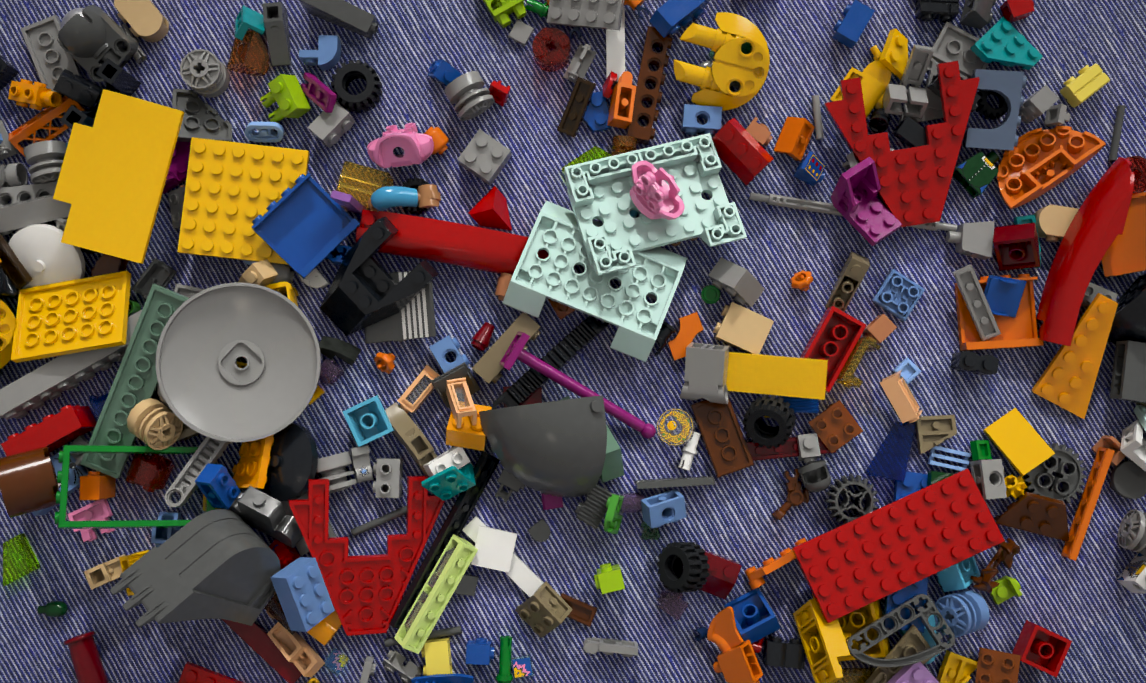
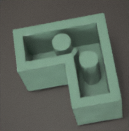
M607 424L606 456L600 476L603 483L624 475L621 448Z

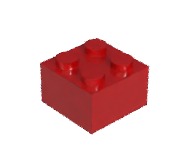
M1026 620L1012 654L1021 655L1020 661L1057 678L1072 641Z

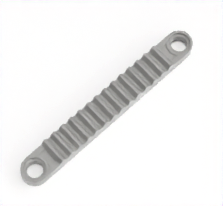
M206 436L167 490L164 497L165 503L174 508H179L186 504L193 492L198 489L195 483L197 477L208 463H217V459L222 456V452L227 449V445L231 442L220 441ZM175 492H179L181 495L178 503H173L171 500V496Z

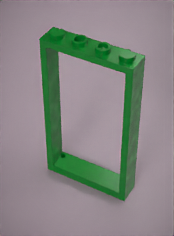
M64 445L63 451H59V463H62V471H58L57 483H61V491L56 492V504H60V510L55 512L54 523L59 524V529L184 527L191 520L66 521L70 453L194 454L198 447H168L163 450H154L149 446ZM206 498L205 512L215 510Z

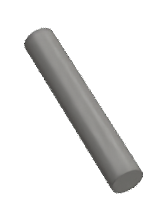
M813 95L812 105L816 140H823L819 95Z

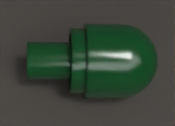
M51 601L46 606H38V614L46 613V616L61 617L68 610L67 604L63 601Z

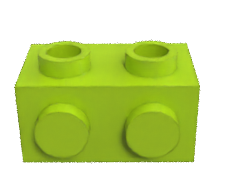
M611 563L600 565L599 569H596L597 575H594L597 590L601 589L602 594L625 589L619 564L611 566Z

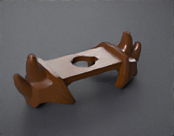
M1007 538V542L1004 541L998 544L1000 545L999 550L987 567L982 569L980 577H970L973 582L978 584L973 586L975 589L986 591L990 594L992 589L999 586L1000 583L991 581L999 573L996 568L1002 561L1004 566L1010 569L1014 555L1020 552V546L1016 545L1010 538Z

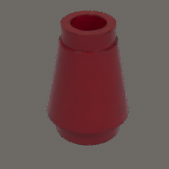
M485 322L471 338L472 342L470 345L484 352L485 348L488 349L495 327Z

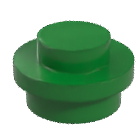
M708 285L703 288L701 298L707 304H714L720 298V291L714 285Z

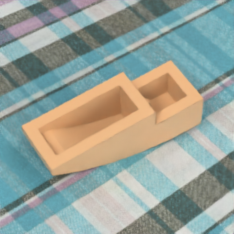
M279 620L267 633L288 662H293L304 677L312 678L325 664L314 649L297 632L291 631L289 625L283 620Z

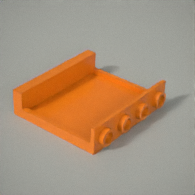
M1146 192L1132 195L1123 234L1117 235L1102 258L1105 278L1146 271Z
M1019 274L1018 278H1012L1027 281L1016 317L993 314L1001 334L986 341H981L958 285L954 283L960 351L1043 346V341L1039 340L1040 338H1038L1033 288V281L1037 280L1038 276L1030 277V274ZM1001 275L1000 277L1011 278V275ZM989 276L980 277L979 283L983 292Z

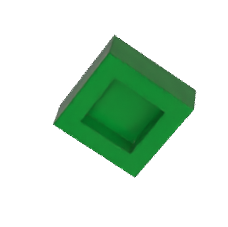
M989 440L970 441L973 461L992 459Z

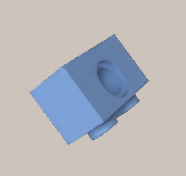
M684 104L681 131L688 135L710 133L711 136H714L721 129L722 107ZM697 118H704L706 124H699Z
M448 335L429 347L444 373L464 362L470 370L468 365L471 363L466 354L462 355L459 348L461 346L456 337L452 339ZM449 352L456 354L454 362L450 363L447 361L446 357Z
M676 489L641 500L643 521L651 529L686 518L685 498Z

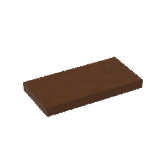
M730 399L728 404L712 403L704 400L691 405L717 478L754 465Z

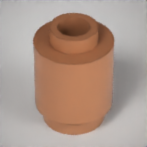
M501 273L500 277H498L495 296H498V300H504L513 274Z

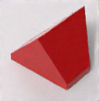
M494 186L468 214L480 226L512 231L506 198Z

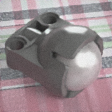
M96 5L73 9L62 19L61 30L58 33V43L96 82L105 81L96 72L107 58L123 68L138 49L137 41L130 37L102 8ZM124 42L127 43V45H128V50H126V49L124 48V46H123V43H124Z

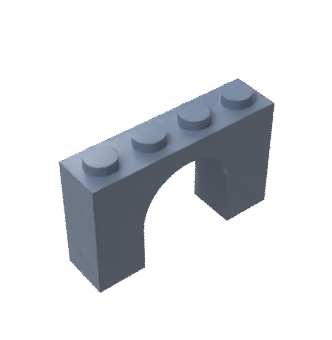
M975 69L972 72V78L979 77L980 79L977 90L993 91L1000 94L1007 103V115L1004 121L993 129L966 128L963 147L1014 150V147H1017L1018 144L1016 129L1021 124V116H1018L1019 108L1023 107L1024 96H1021L1022 88L1026 86L1027 77L1021 71Z

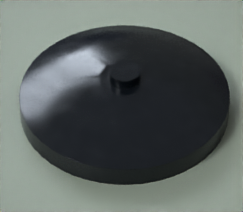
M291 423L273 435L274 442L271 446V459L266 474L267 482L264 489H261L265 494L279 501L296 500L308 490V479H314L318 465L317 447L312 435L305 427Z

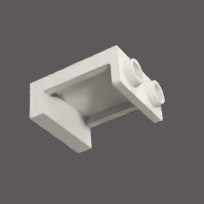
M1137 419L1122 430L1120 451L1146 472V441L1143 438V427Z

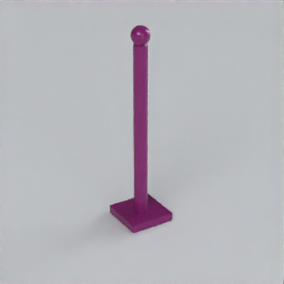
M524 332L516 334L499 365L510 371L516 359L581 398L600 396L524 350L523 348L530 337ZM603 397L606 413L636 431L641 432L644 438L650 439L654 437L656 433L654 425L650 423L645 424L644 421Z

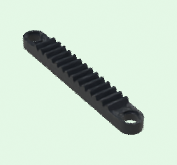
M588 316L580 325L576 326L573 331L565 336L562 341L554 346L551 351L543 356L541 360L560 370L608 327L609 323L600 324L596 321L595 317ZM530 368L529 371L525 372L522 377L495 400L492 409H496L500 403L506 404L507 407L522 405L549 378Z

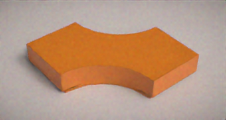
M697 312L679 318V332L673 340L667 343L674 361L686 357V347L693 341L697 333L704 330Z

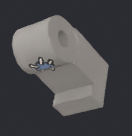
M369 445L348 448L352 460V470L355 472L354 477L357 483L373 480Z

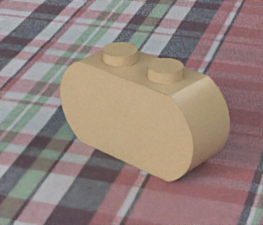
M114 0V6L119 11L118 17L125 24L128 22L131 25L129 30L136 37L140 36L147 42H157L162 40L168 33L169 22L151 0Z
M1050 204L1036 211L1034 215L1036 216L1039 237L1046 238L1047 242L1062 241L1079 209Z

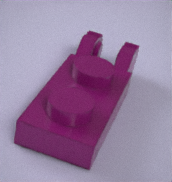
M305 72L303 78L309 84L302 83V90L323 111L332 113L337 95L315 75Z

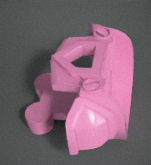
M407 123L404 125L405 129L399 130L397 125H390L386 127V131L382 133L383 136L381 138H377L367 145V151L372 162L381 168L422 164L433 153V139L427 134L417 133L416 123ZM396 147H401L404 150V154L395 156L393 150Z
M639 161L631 167L634 185L629 193L633 203L643 215L649 219L666 218L672 220L678 218L683 213L684 203L678 195L680 189L675 183L674 176L669 175L662 167L657 170L648 161Z

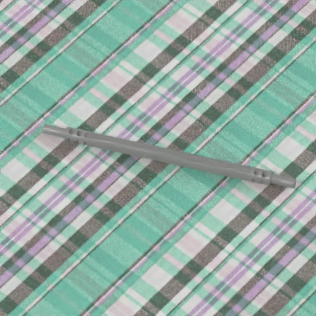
M750 192L749 200L766 202L767 205L842 216L831 203L777 194L764 195ZM939 221L908 226L932 231H957V225Z

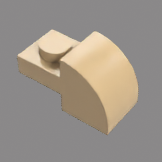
M116 557L84 571V574L92 590L120 578L122 568L119 557Z

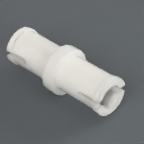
M690 431L689 439L686 441L685 447L682 448L683 454L678 468L690 471L694 455H697L698 452L696 448L701 436L700 433Z

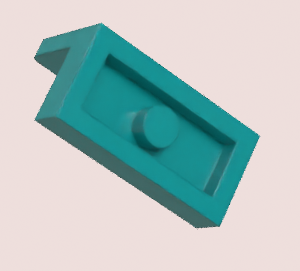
M243 5L235 19V37L242 40L248 28L263 34L265 32L263 15Z

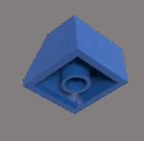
M759 588L753 589L724 605L725 608L729 606L733 608L737 630L744 641L750 639L751 644L781 629L774 612Z

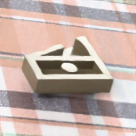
M955 415L919 416L920 419L915 421L919 454L927 452L957 434Z

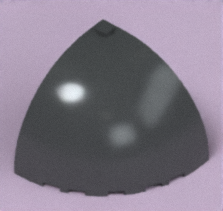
M603 395L479 412L484 435L487 436L491 445L490 449L497 455L504 469L528 488H533L545 495L570 498L587 495L598 483L604 467L607 447V427Z

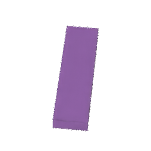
M336 190L332 191L330 197L346 211L362 215V210H367L352 195Z

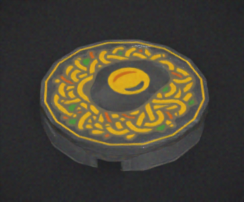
M671 408L660 415L656 430L662 442L669 446L679 447L692 439L695 423L688 412L680 408Z

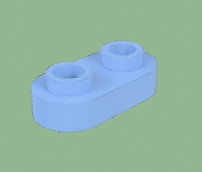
M250 122L245 129V136L252 142H279L282 140L285 131L283 126L277 122Z

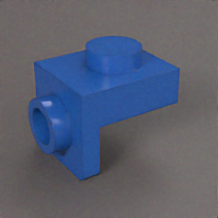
M445 60L434 61L429 67L430 72L428 74L429 77L435 78L444 86H447L461 75L458 70Z

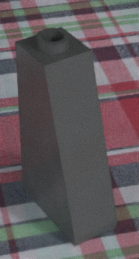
M300 0L309 14L371 39L372 35L376 34L379 24L374 15L344 0Z

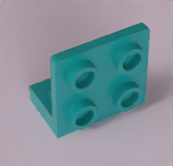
M470 463L460 469L451 466L425 479L421 484L425 489L443 501L448 500L476 485L473 466Z

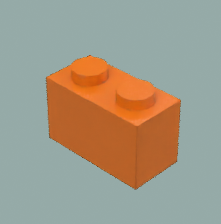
M89 471L88 475L80 476L79 500H102L115 497L116 478L100 471Z

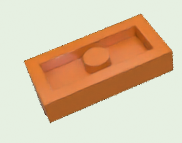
M787 117L774 151L788 154L794 160L801 161L815 126L806 118Z

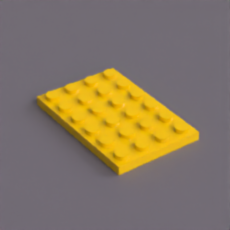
M122 271L20 289L11 361L19 363L126 345L131 273Z

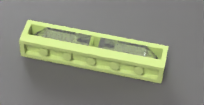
M454 534L452 535L394 637L404 649L417 654L420 653L478 551L469 541Z

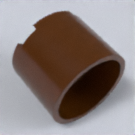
M47 446L0 458V490L10 518L60 505L56 504V492L59 491V486Z

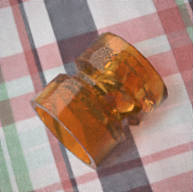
M623 135L614 136L612 139V149L614 152L611 153V156L635 151L637 139Z

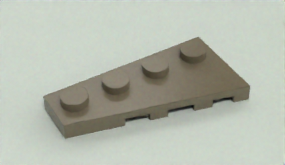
M912 624L885 659L909 656L930 648L919 630ZM931 658L921 661V663L924 665ZM904 666L877 667L865 683H886Z

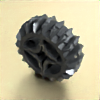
M849 474L848 479L845 475L841 476L842 482L839 479H835L834 481L837 486L830 484L829 487L833 491H827L826 494L831 496V499H825V502L831 503L827 510H834L830 516H837L836 522L840 523L843 520V524L872 512V509H878L874 502H879V499L873 498L878 492L875 490L871 491L874 485H867L868 479L864 478L861 481L860 475L854 478L853 474ZM857 485L861 490L852 493L850 490H847L846 486ZM841 493L843 496V500L838 505V497ZM850 496L855 498L854 504L849 503L851 501L849 500ZM864 497H866V503L863 508L861 505V501ZM853 508L858 514L846 516L843 511Z

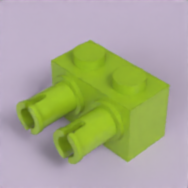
M280 74L268 83L271 91L260 98V101L265 100L262 102V105L266 108H269L275 102L279 106V108L268 115L269 118L273 117L270 119L271 122L279 123L284 118H300L311 110L309 102L295 75Z

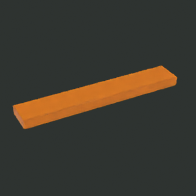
M1098 448L1069 530V541H1065L1061 556L1074 561L1077 560L1115 452L1112 449Z

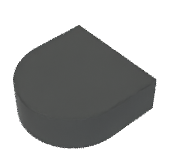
M543 518L527 530L533 539L538 542L546 541L551 533L549 525Z

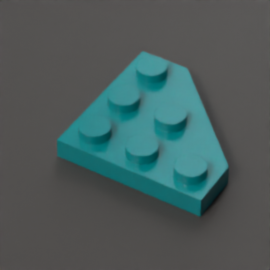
M1004 17L970 48L983 62L991 63L995 61L999 62L1000 65L1009 67L1018 65L1026 70H1030L1043 57Z

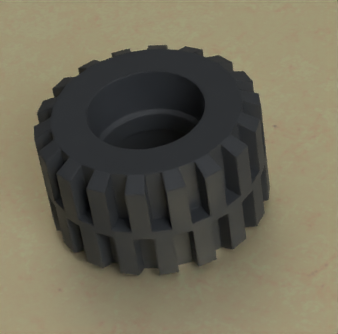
M350 60L347 65L344 62L341 64V69L336 68L337 74L332 75L333 82H331V87L333 88L332 91L337 95L336 99L342 107L347 108L350 112L354 110L357 113H361V110L367 112L370 106L373 109L375 101L378 103L380 101L379 95L382 96V83L377 73L366 62L362 64L360 60H356V63ZM355 79L367 81L366 88L362 93L358 95L347 93V88L351 81Z
M763 395L762 398L758 397L751 403L743 419L744 432H747L746 436L748 439L752 438L751 442L754 444L757 442L759 447L763 448V446H766L768 449H771L772 446L777 448L780 444L786 443L793 431L796 415H793L795 411L793 408H789L790 403L788 401L785 403L783 398L777 399L776 395H771V397ZM760 417H771L779 426H768L763 423Z
M694 542L667 544L662 549V554H659V561L657 562V566H659L657 571L660 574V581L664 582L663 586L668 588L670 592L675 593L695 592L701 589L702 585L707 582L706 577H709L708 569H710L707 563L708 557L704 555V549H700V545Z

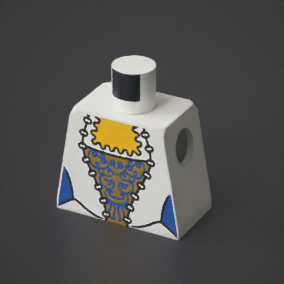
M1140 552L1136 554L1117 578V581L1131 593L1146 594V556Z

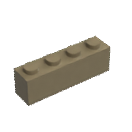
M522 312L472 369L488 384L492 382L495 384L503 376L500 373L505 369L499 363L516 334L524 332L529 335L527 344L531 339L535 341L541 334L539 331L541 326L526 313ZM525 344V346H524V348H523L524 350H526V349L528 348V346H527L526 344Z

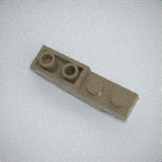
M395 402L385 409L394 429L393 433L400 443L406 447L424 475L428 476L423 465L437 457L433 451L434 448L409 415Z

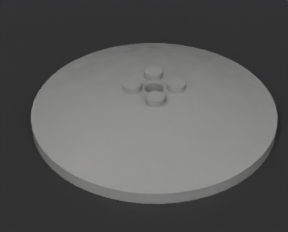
M225 283L207 288L193 295L178 307L169 318L157 345L156 375L159 388L166 403L173 413L188 427L204 436L220 441H255L283 430L293 423L306 409L314 396L320 379V346L309 319L286 296L258 284ZM240 357L247 359V366L244 368L237 366V359Z

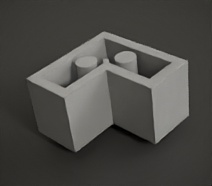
M722 257L708 274L713 281L712 285L719 290L724 288L728 294L735 297L734 301L741 306L746 304L752 307L765 290L747 269Z

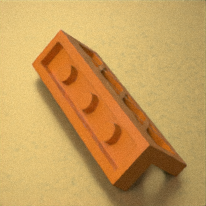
M63 96L59 107L49 106L9 133L8 141L25 157L24 148L19 144L21 141L33 140V143L35 141H50L69 128L65 124L61 127L51 126L54 118H62L64 115L61 114L63 112L66 113L71 105H75L81 111L86 110L80 103ZM38 129H48V136L45 138L36 137V131Z

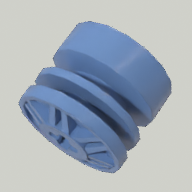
M963 590L945 595L935 603L936 608L954 633L955 638L984 629L988 624L990 617L989 607L985 599L973 590ZM934 615L935 621H936V623L938 624V619H937V617Z

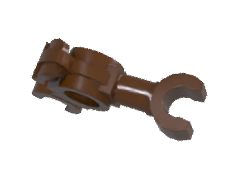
M794 469L793 477L789 476L788 471L783 473L785 479L788 480V483H786L787 498L785 499L786 502L772 513L777 520H781L791 507L798 506L803 502H809V491L806 488H803L801 491V481H798L800 474L797 469Z

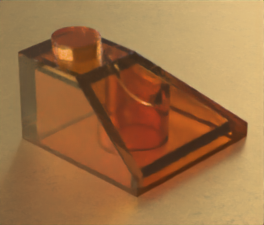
M254 30L247 31L242 40L235 37L227 69L252 76L265 75L269 68L268 61L270 57L258 32Z

